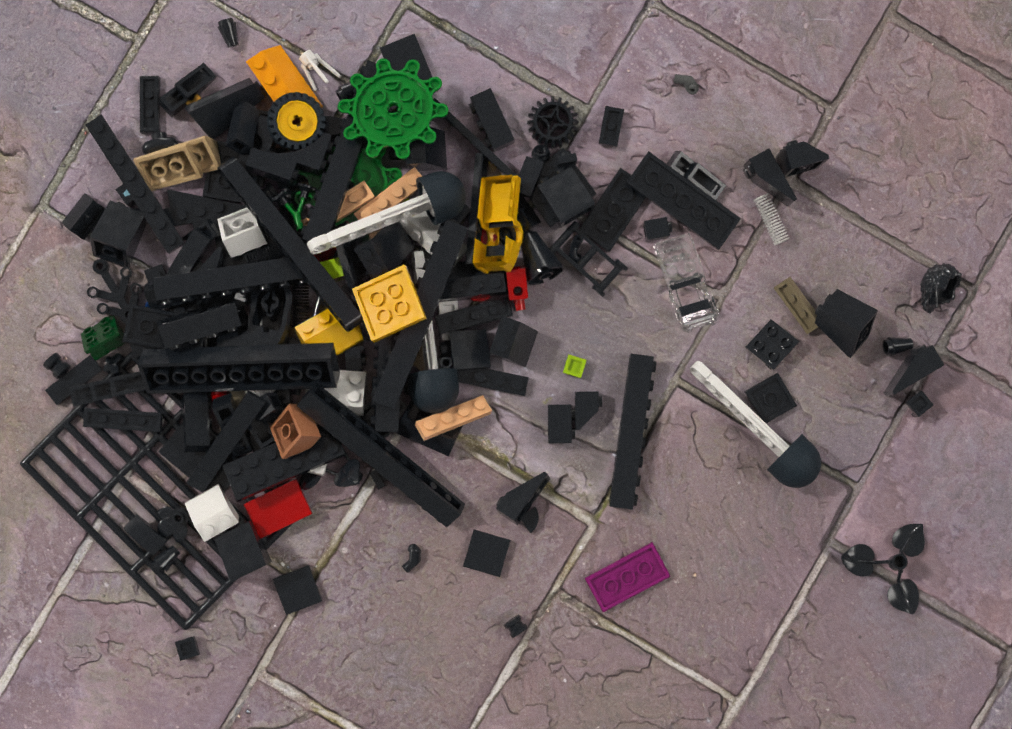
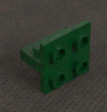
M114 315L104 317L99 323L92 327H87L81 333L84 352L86 354L90 353L95 361L125 344L122 342L124 332L118 326Z

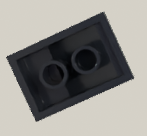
M770 148L750 158L743 165V172L747 179H751L754 184L784 205L789 206L797 200Z
M923 344L910 350L911 354L906 356L883 392L885 396L897 394L944 366L933 345L926 346Z

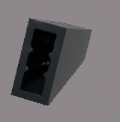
M247 78L190 103L184 108L210 138L216 139L230 127L234 109L244 101L256 106L265 98L262 94L264 89L257 81L253 83L250 78Z

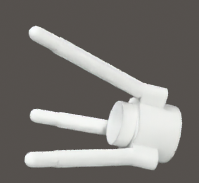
M307 50L299 57V60L302 62L301 67L305 71L314 91L317 88L309 70L314 69L325 83H329L328 79L318 68L319 63L338 78H341V75L322 60L317 53L314 54L311 50Z

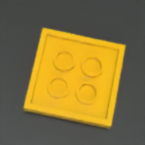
M402 265L352 289L370 339L374 343L427 319L406 265Z

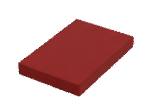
M297 479L244 504L260 539L313 514Z

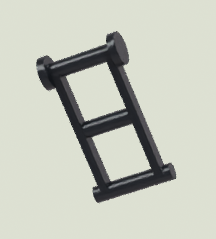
M574 220L550 249L554 254L558 252L594 284L592 289L601 297H604L605 293L603 291L622 270L626 272L628 268L620 260L616 259L614 261L578 229L580 225ZM574 232L581 235L592 246L578 263L560 249ZM597 252L614 266L600 284L583 269Z

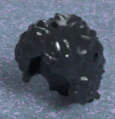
M945 263L942 265L936 264L934 267L929 268L920 283L922 309L931 314L935 308H938L939 304L950 303L951 300H954L955 290L962 281V273H959V270H956L954 266Z

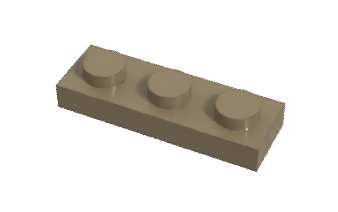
M788 277L774 287L806 334L818 328L815 324L817 315H815L814 308L791 277Z

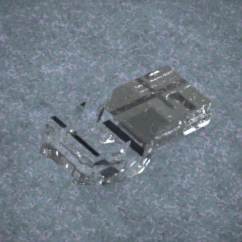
M689 233L668 238L654 244V250L667 284L671 305L682 330L687 333L709 324L712 326L716 325L719 319V311L715 305L714 296L711 294L710 289L709 293L707 291L701 260ZM693 285L697 290L700 301L682 306L678 297V290L682 287Z

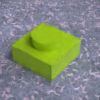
M568 354L563 373L581 378L587 360Z

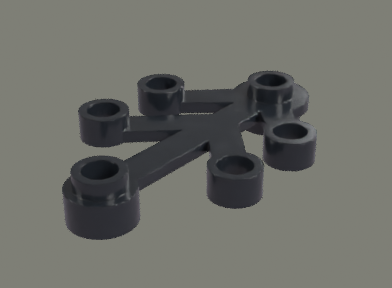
M97 259L93 263V270L102 276L111 293L101 291L92 286L88 288L87 295L93 299L101 298L118 302L121 309L109 307L106 303H100L97 306V311L102 315L119 316L122 322L126 324V315L129 312L130 304L137 305L143 288L138 283H133L130 286L132 295L128 305L125 295L129 279L133 275L132 269L123 267L120 270L122 277L118 289L108 272L110 268L109 263L103 259ZM99 263L103 264V268L101 270L97 269V265ZM126 269L130 271L128 276L123 274ZM134 286H139L138 292L133 291ZM95 289L96 295L91 296V290ZM103 305L106 306L105 312L100 311V308Z

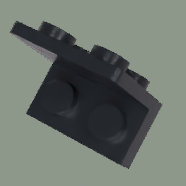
M519 195L517 220L521 224L524 234L527 230L540 224L541 221L526 199ZM511 226L500 227L499 239L503 245H505L506 236L516 240L515 229Z

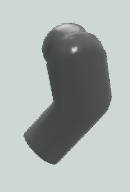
M674 75V84L684 85L687 92L691 95L698 92L699 86L692 76Z

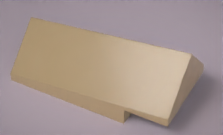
M208 136L189 140L136 157L133 160L151 191L202 178L203 173L218 170L217 167L221 165L217 141Z

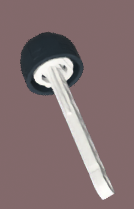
M437 171L418 177L416 179L418 197L330 231L327 234L315 237L308 241L307 246L311 254H319L329 250V248L339 246L426 211L431 222L434 225L445 222L446 219L450 220L456 217L462 211L466 201L464 185L457 176L445 171Z
M412 251L415 285L418 278H422L425 270H422L425 263L423 251ZM431 320L422 342L425 371L411 373L407 380L409 395L414 405L424 412L436 414L448 410L455 403L459 393V383L456 369H438L433 323Z
M696 361L690 367L691 373L779 457L767 471L780 483L792 488H801L809 485L817 478L821 469L820 454L803 434L789 446L717 376L712 374V371L702 362Z

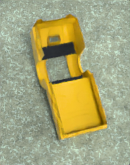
M518 175L481 178L477 218L480 221L481 228L488 234V242L485 245L475 238L473 264L476 269L484 274H488L489 271L511 272L517 260L520 246L523 242L522 226L517 220L521 178ZM500 227H513L516 232V241L506 236L505 245H499ZM496 234L497 239L493 242V235Z

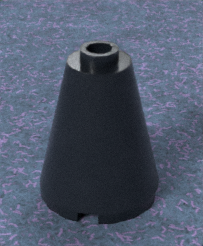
M527 230L523 234V242L521 244L524 267L529 284L538 285L544 283L543 279L549 277L552 280L563 272V266L536 231Z

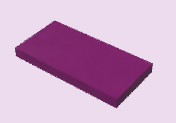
M653 542L585 577V580L602 612H605L671 576Z

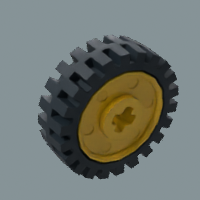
M300 92L288 93L279 97L270 107L267 114V129L270 132L271 138L282 148L298 151L310 146L322 136L326 121L323 114L324 111L312 96L310 97L308 94ZM294 117L296 119L299 118L300 123H298V127L296 124H292Z

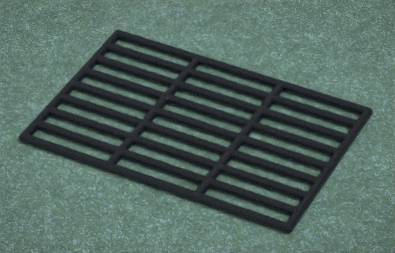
M132 351L119 364L121 369L120 375L130 374L125 368L132 361L138 364L139 359L134 358ZM109 373L103 380L116 377V375ZM146 390L138 392L158 413H163V418L167 423L162 427L161 432L150 431L154 436L146 444L132 430H121L140 449L133 457L103 428H92L126 462L119 471L71 424L78 415L83 419L84 408L89 404L76 406L20 462V465L183 630H188L235 581L230 582L229 578L226 580L184 538L179 543L221 585L212 593L176 558L173 565L207 598L199 607L165 572L161 574L151 564L153 562L151 559L153 555L148 551L144 552L97 505L106 496L129 521L134 517L135 514L111 491L119 482L160 522L162 519L157 515L158 510L124 477L133 469L171 508H182L138 464L145 455L190 500L197 496L151 450L159 441L164 445L168 441L165 435L172 428L177 430L181 425L179 421L183 418L182 398L177 393H166L181 408L172 416L151 394H147ZM126 396L116 397L129 411H140ZM104 401L94 402L100 409H111ZM209 427V434H213L214 441L218 434ZM64 429L113 476L106 484L57 437ZM51 442L99 489L92 498L44 451ZM232 452L229 454L233 461L241 458L240 456L234 458ZM37 456L85 503L78 512L30 464ZM269 488V489L265 490L264 492H265V493H268V492L272 491L273 489ZM251 496L249 498H246L245 500L249 502L255 498ZM233 505L239 515V522L244 519L248 522L249 520ZM90 510L139 557L132 566L83 518ZM190 517L187 524L200 536ZM292 524L272 533L268 538H262L266 550ZM172 534L170 536L163 537L166 538V540L168 541L172 537ZM211 538L205 541L220 556L215 540ZM163 545L159 551L162 553L168 548ZM144 564L194 612L186 621L137 572Z

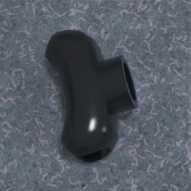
M155 132L151 134L152 140L146 141L143 144L142 152L149 154L177 145L179 142L173 137H167L166 132Z

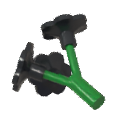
M296 182L295 187L301 189V200L297 211L294 206L298 205L295 201V194L298 191H292L288 187L270 201H278L277 204L280 208L289 210L293 215L297 232H301L303 228L301 211L304 201L308 198L309 193H316L317 188Z

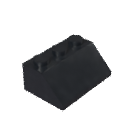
M797 140L786 143V146L779 150L780 152L775 157L785 178L817 169L829 159V155L804 141L798 143Z
M411 400L401 418L398 432L396 433L449 457L463 426L424 441L415 423L434 414L420 410Z

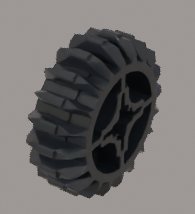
M551 96V102H548L547 98H543V105L540 101H537L538 108L534 106L531 108L535 114H528V117L533 120L527 121V125L532 126L528 129L529 133L535 132L532 135V139L539 137L537 143L541 144L542 141H545L544 147H547L548 143H552V149L555 148V143L557 142L558 146L562 147V140L568 144L569 139L567 136L572 139L575 135L571 131L577 132L578 128L573 125L579 123V120L573 119L577 117V112L570 113L574 110V107L570 106L567 108L569 103L567 100L564 104H561L562 98L560 97L558 102H554V96ZM554 108L552 114L540 116L543 111ZM560 110L567 116L569 124L564 123L565 121L559 118ZM556 114L555 120L558 124H554L550 131V122L548 123V121H552ZM537 121L547 127L546 135L538 128ZM566 129L563 134L552 137L555 130Z

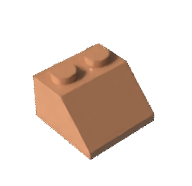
M289 404L270 426L282 459L312 448L321 437L315 420L302 412L297 407L298 404Z

